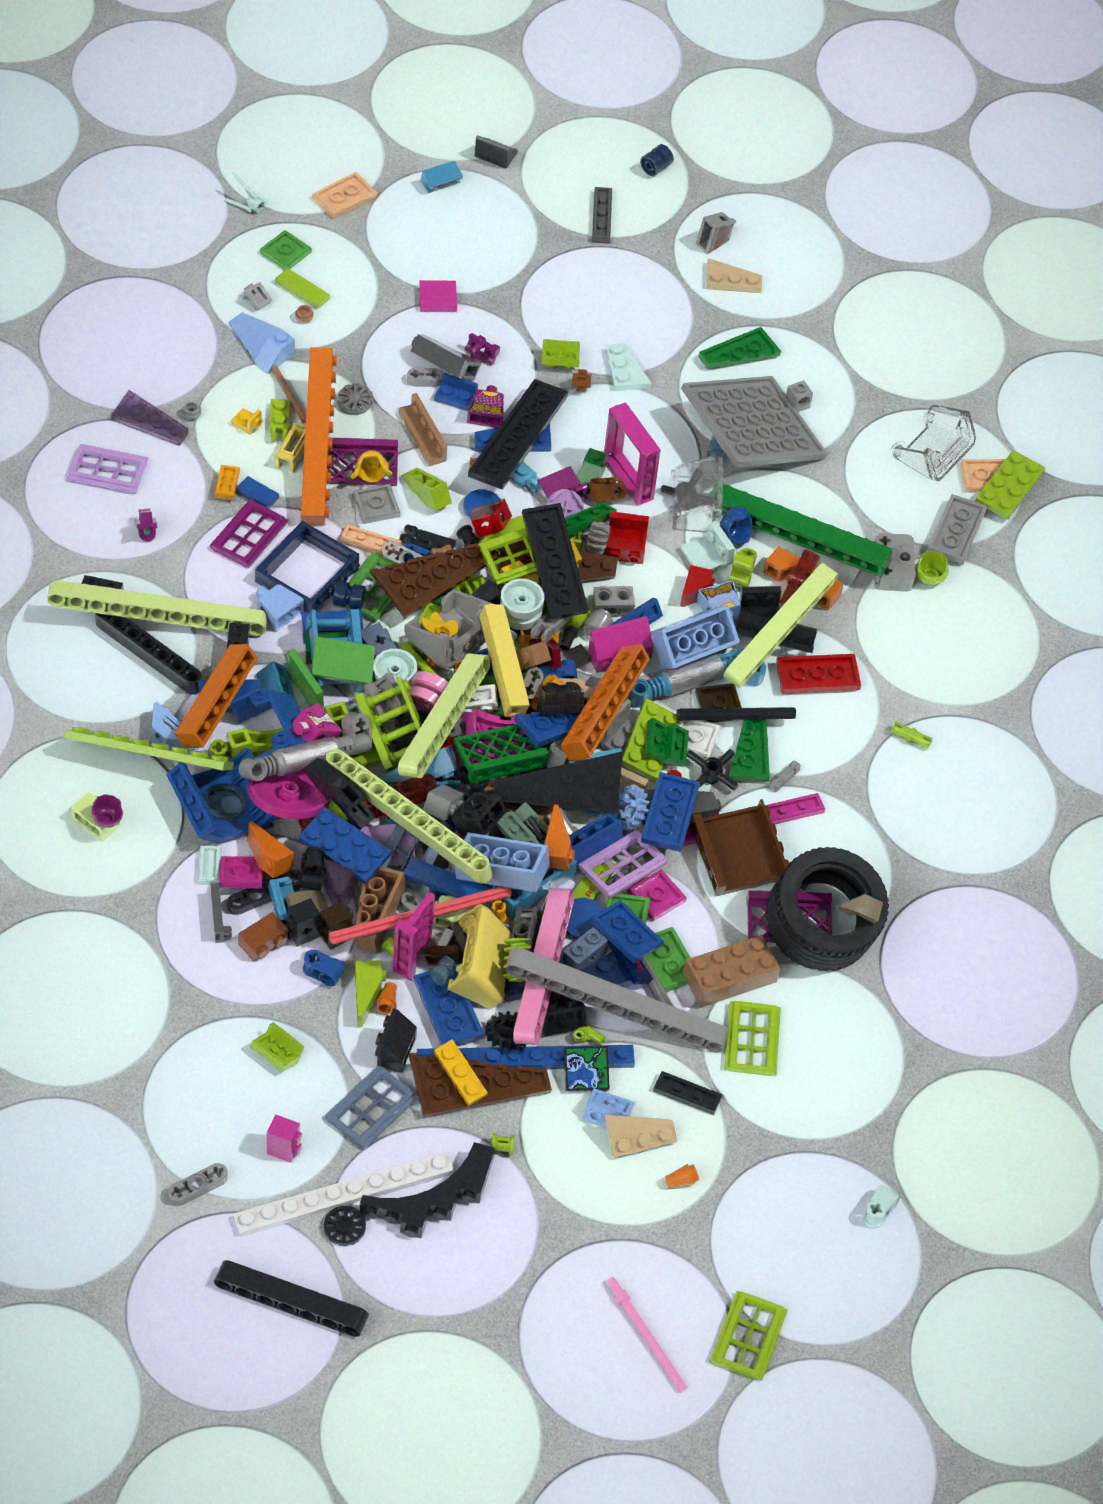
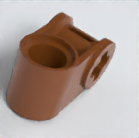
M619 477L593 478L590 480V500L593 502L621 500L627 495V487Z

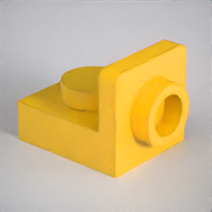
M242 408L233 417L232 425L251 435L262 424V411L258 409L255 413H252Z

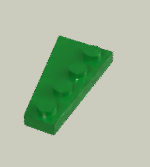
M758 327L699 351L698 357L708 369L777 357L780 356L781 350L764 329Z
M767 719L743 720L729 778L733 781L769 782Z

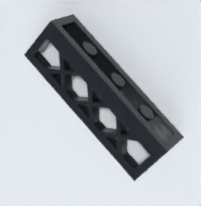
M740 609L735 628L738 635L754 639L772 617ZM797 624L780 645L813 653L817 629Z

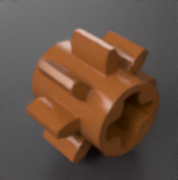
M578 369V373H573L572 387H576L578 392H585L586 388H591L592 374H587L586 369Z

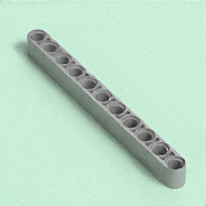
M518 947L510 950L505 971L512 976L714 1053L724 1051L728 1029L721 1024Z

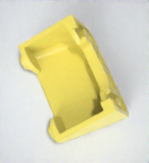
M478 904L460 917L459 927L463 928V931L467 933L463 962L456 967V971L459 972L455 980H449L448 990L492 1009L497 1004H501L505 998L506 978L503 977V974L507 972L503 969V966L507 963L504 957L509 955L504 951V948H507L509 944L504 943V940L511 938L512 932L488 907Z

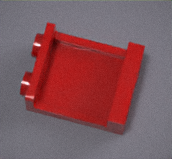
M611 511L609 521L610 532L605 555L617 557L618 561L643 564L649 516Z

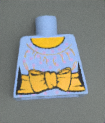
M733 580L698 590L697 604L703 611L716 606L728 605L734 625L737 624L736 618L739 616L741 605Z

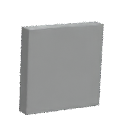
M390 484L353 491V497L362 524L400 517V510Z

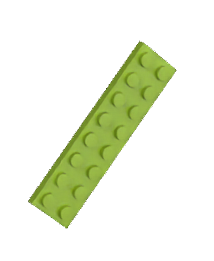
M72 727V730H65L64 738L218 770H233L234 762L228 761L229 757L211 755V757H208L209 753L201 751H191V753H188L189 749L171 747L169 749L167 744L151 743L149 745L150 741L142 739H132L129 741L130 737L112 735L110 737L108 732L92 731L90 733L91 729L83 727Z

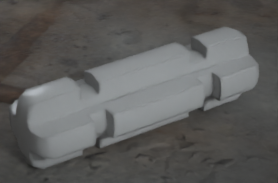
M794 760L789 764V767H785L776 776L777 778L770 782V789L774 792L779 791L794 776L793 774H797L800 771V763Z

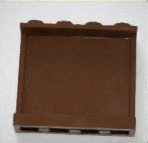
M763 799L759 800L757 806L702 818L701 813L692 815L690 827L715 896L775 883L789 865L788 859L785 860L783 854V844L781 841H778L776 836V826L770 820L769 807L765 806Z

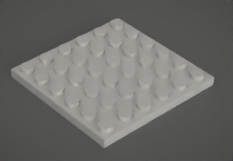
M773 376L683 383L681 390L735 468L825 459L828 454Z

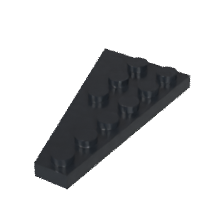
M623 751L495 780L494 794L500 795L502 801L524 804L526 802L529 805L554 807L555 804L559 805V808L617 813Z

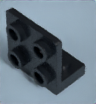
M781 586L742 587L739 599L740 609L773 617L780 610Z
M552 991L543 1024L544 1035L572 1032L578 1028L587 1027L584 1003L580 1001L573 1002L569 997Z

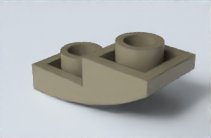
M300 891L289 893L285 897L289 907L311 898L319 912L328 908L322 891Z

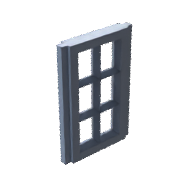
M430 815L446 828L451 829L452 826L449 823ZM397 823L385 846L392 851V855L382 867L391 869L388 866L396 852L405 857L399 871L403 872L408 861L413 857L411 855L418 841L421 840ZM405 833L415 838L408 854L398 849ZM428 847L422 861L433 865L438 853ZM405 878L407 887L417 892L420 891L422 884Z
M378 1065L326 1114L325 1118L357 1146L366 1149L418 1099V1096L386 1069ZM383 1078L391 1086L379 1097L371 1089ZM395 1088L403 1096L391 1107L383 1099ZM368 1093L376 1101L363 1112L355 1104ZM380 1103L388 1111L375 1121L367 1114ZM353 1108L360 1116L347 1126L340 1118ZM365 1118L372 1126L359 1136L352 1128Z

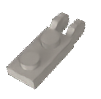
M546 612L532 628L530 637L536 639L541 631H544L541 641L547 643L552 635L572 616L549 620L548 613Z

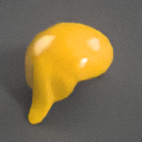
M370 450L364 452L359 457L355 471L351 474L350 478L354 479L359 476L362 480L372 483L382 480L386 474L392 476L393 473L389 470L388 462L382 454Z

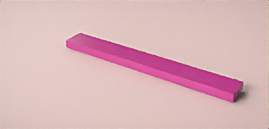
M819 793L767 805L770 810V820L775 825L825 813V807ZM690 823L683 846L696 843Z

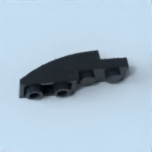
M316 758L302 769L328 802L333 800L359 830L376 818L363 802L365 797L343 774L324 760Z

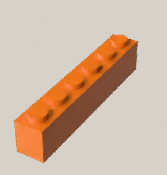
M249 644L229 645L175 732L176 737L184 748H204L258 659Z

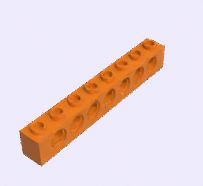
M642 643L622 646L561 744L563 752L569 761L591 758L650 660Z

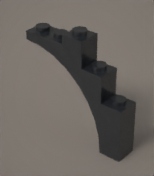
M474 1142L467 1158L458 1170L432 1189L416 1195L399 1198H379L362 1195L360 1212L369 1218L377 1217L391 1224L398 1223L400 1224V1233H404L411 1238H422L429 1215L438 1220L451 1221L458 1198L467 1203L475 1202L480 1204L494 1161L495 1147Z

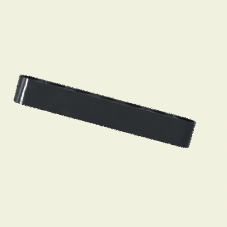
M95 613V623L100 630L186 693L192 695L199 693L198 681H202V674L196 667L127 617Z
M229 1260L222 1262L213 1281L222 1290L353 1337L361 1335L369 1313L361 1307Z

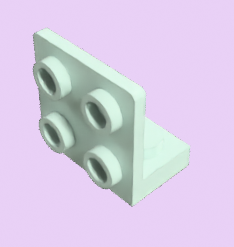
M717 521L709 523L707 536L681 545V550L691 565L715 570L733 563L735 547Z

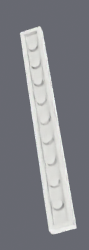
M446 1151L233 1214V1219L238 1234L242 1237L324 1213L338 1206L358 1203L361 1201L362 1195L378 1197L452 1175L454 1169Z

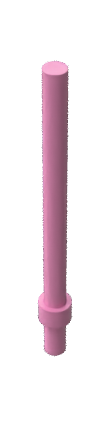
M614 1277L609 1278L607 1283L615 1294V1300L620 1306H623L680 1393L684 1392L688 1387L630 1302V1296L627 1291L622 1290Z

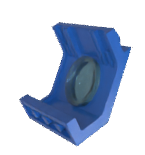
M244 748L231 760V762H234L233 770L211 769L191 775L186 764L179 762L166 774L198 838L221 844L246 836L249 822L251 821L264 830L274 827L272 822L277 816L263 811L254 804L248 794L249 779L243 778L239 773V765L242 760L246 758L255 759L250 749Z

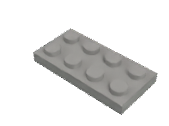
M951 494L927 551L940 552L946 556L947 560L963 565L988 506Z

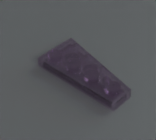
M130 390L127 391L111 414L112 421L180 446L188 435V428Z

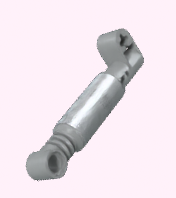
M348 712L342 718L343 737H327L273 751L271 755L255 759L246 758L239 765V773L245 779L261 781L265 777L272 775L284 776L300 772L316 758L327 762L326 754L333 749L342 750L348 756L370 751L372 749V736L369 718L364 714Z

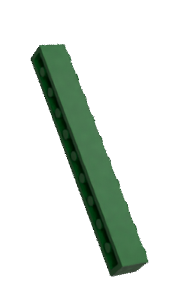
M717 482L708 496L714 499L712 506L707 505V510L724 516L733 507H744L752 518L753 528L873 575L882 577L891 563L892 549L885 545L857 536L849 531L826 524L779 504L769 502L764 498L751 495L730 485Z

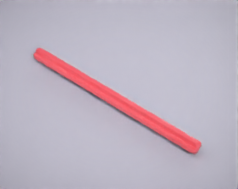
M501 886L434 904L433 918L475 907L478 904L482 905L511 897V888ZM415 910L330 932V941L332 944H337L393 929L399 919L407 922Z

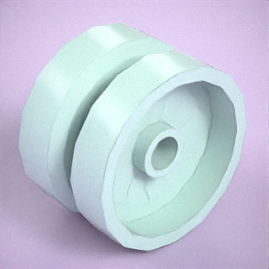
M519 578L511 580L501 590L500 604H504L510 628L515 630L531 629L542 617L544 592L536 582Z
M402 649L382 651L374 660L373 683L386 673H392L395 680L397 676H401L404 680L407 679L411 686V681L415 673H417L415 658L409 652Z

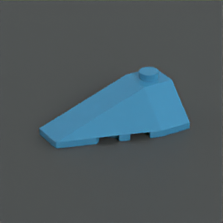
M452 745L440 749L424 776L420 779L402 777L398 773V768L380 775L378 778L385 783L435 779L441 776L444 780L453 776V771L458 769Z

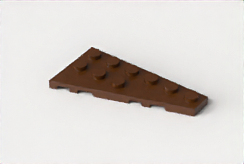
M475 543L464 548L447 550L440 554L435 553L410 559L407 562L396 565L394 563L387 565V567L370 569V574L405 619L485 568L487 564L480 551L479 543ZM496 549L489 551L493 561L499 559L500 555Z
M523 540L508 545L512 554L527 549ZM501 547L499 559L508 556L505 547ZM578 550L582 557L578 568L581 581L615 578L618 563L617 557ZM529 553L514 557L516 562L520 561L524 565L533 562ZM511 560L498 563V572L500 573L501 568L512 564ZM504 584L499 585L498 587L502 590Z
M409 1053L423 1118L551 1093L552 1091L547 1069L522 1066L517 1068L509 1067L505 1064L492 1065L486 1064V1062L467 1060L488 1093L486 1097L468 1107L436 1056L423 1057Z

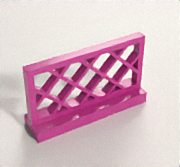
M431 892L427 894L407 922L399 919L395 924L393 971L410 981L416 973V961L420 957V947H427L432 938L435 895Z

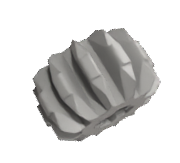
M595 521L591 524L585 546L587 552L601 555L604 553L610 532L609 525Z

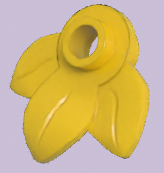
M436 611L432 613L429 619L422 618V625L428 632L436 635L445 633L449 637L456 635L458 632L456 620H450L445 623Z

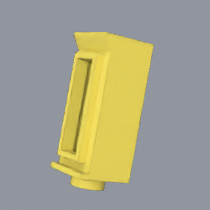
M293 422L291 430L278 452L275 453V467L279 468L283 459L289 461V472H294L304 454L305 425ZM298 438L299 441L293 452H289L288 449L293 440Z

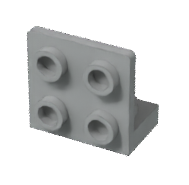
M629 699L622 704L602 738L601 748L606 751L619 748L623 752L635 724L629 720L631 706Z

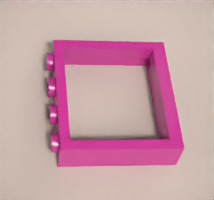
M624 402L609 408L604 453L609 454L607 455L606 464L616 477L623 480L628 490L627 493L634 503L639 506L654 500L661 449L628 404ZM625 434L640 453L637 472L623 454Z

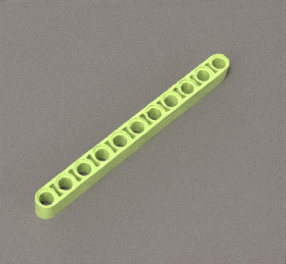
M60 580L50 583L47 597L49 605L58 608L223 632L229 631V623L250 624V636H262L266 632L267 614L258 609Z
M333 749L326 754L327 763L343 774L362 793L368 802L476 882L486 883L490 881L493 874L489 859L342 750Z

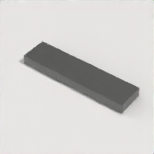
M594 188L592 243L610 244L612 188Z

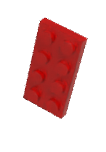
M855 653L776 658L782 694L861 689Z

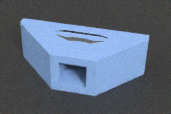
M156 701L153 703V740L157 743L169 745V749L171 747L184 748L175 735L182 720L174 717L166 706H162ZM187 748V749H189V751H197L199 748Z

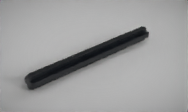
M680 708L676 711V718L678 721L795 719L796 708Z

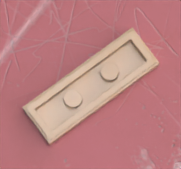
M349 524L346 525L340 537V543L384 556L382 548L386 542L394 541L402 545L401 540ZM395 546L388 548L390 551L389 555L392 553L398 554V551L394 549Z

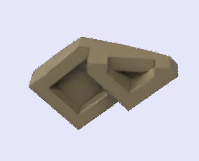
M864 894L838 905L837 908L851 916L857 914L875 923L879 921L883 902Z

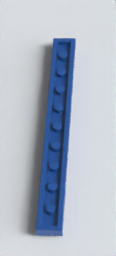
M633 1044L520 1047L519 1050L511 1048V1051H508L505 1047L502 1050H499V1047L459 1048L465 1059L470 1061L486 1062V1064L492 1065L505 1064L506 1066L517 1068L522 1066L539 1069H565L564 1047L608 1046L609 1068H634L635 1065ZM436 1048L417 1049L416 1054L423 1057L435 1056L433 1052Z

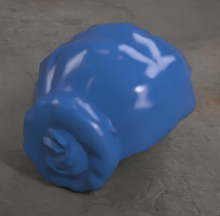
M733 507L722 517L720 527L732 544L744 545L750 541L752 518L746 508Z

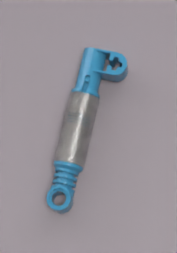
M745 648L723 655L714 654L674 669L663 671L656 678L654 677L647 681L638 679L630 691L628 699L632 705L641 707L646 698L651 700L663 695L672 696L723 679L726 669ZM765 662L747 680L746 683L755 687L762 684L766 673Z

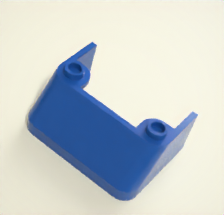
M258 688L232 700L230 703L238 724L273 708L283 727L282 731L277 732L272 737L271 742L274 749L255 758L271 755L273 751L306 743L303 737L297 735L293 729L292 723L301 713V710L291 694Z

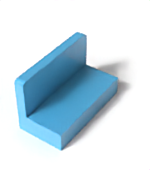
M272 661L256 674L257 679H260V688L291 694L294 697L287 667Z

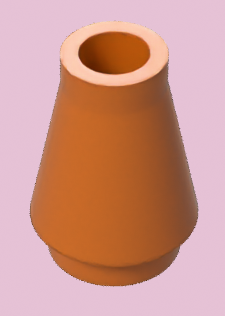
M392 982L385 983L382 992L375 1002L379 1013L389 1015L393 1008L396 1009V984Z
M686 1164L671 1174L666 1175L665 1180L670 1189L673 1187L695 1185V1182L699 1181V1177L694 1164Z

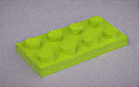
M1012 450L976 497L975 502L988 506V510L1009 520L1042 476L1046 467Z
M646 698L642 703L623 752L622 765L655 783L664 763L644 755L648 720L655 718L668 726L673 723L678 725L680 720H677L675 713Z

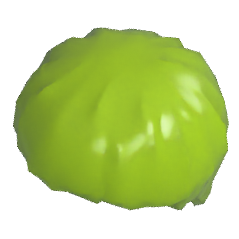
M926 551L923 553L915 568L919 581L927 585H936L944 582L949 574L946 556L937 551Z

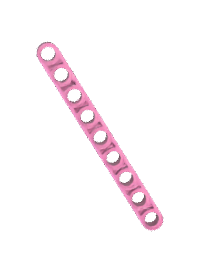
M551 888L549 890L534 949L535 954L559 962L574 903L573 889ZM526 981L514 1027L513 1038L515 1044L537 1045L539 1043L551 990Z

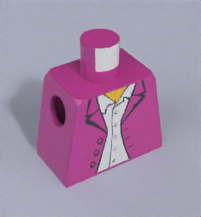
M319 703L302 710L292 723L294 732L297 735H301L306 742L327 737L337 738L342 732Z

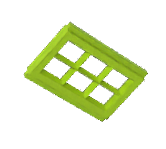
M526 528L479 543L480 551L497 586L537 572L531 547L527 539ZM523 540L527 549L512 554L508 545ZM505 547L508 556L493 561L489 551ZM529 553L533 562L518 567L514 557ZM510 559L514 569L499 574L495 564Z
M730 1001L724 1070L776 1076L781 1007L769 1004ZM741 1010L752 1012V1026L740 1025ZM757 1012L768 1014V1028L756 1027ZM739 1029L751 1030L750 1045L738 1044ZM755 1031L767 1032L766 1047L754 1046ZM738 1049L750 1050L749 1064L737 1063ZM754 1050L766 1052L765 1066L753 1065Z
M736 1291L710 1362L743 1376L762 1381L788 1309L746 1292ZM745 1303L757 1307L752 1322L740 1318ZM761 1309L773 1312L768 1328L756 1324ZM738 1322L750 1326L744 1342L732 1338ZM754 1328L766 1332L761 1348L749 1345ZM730 1343L742 1347L737 1362L725 1359ZM746 1349L758 1353L753 1369L741 1365Z

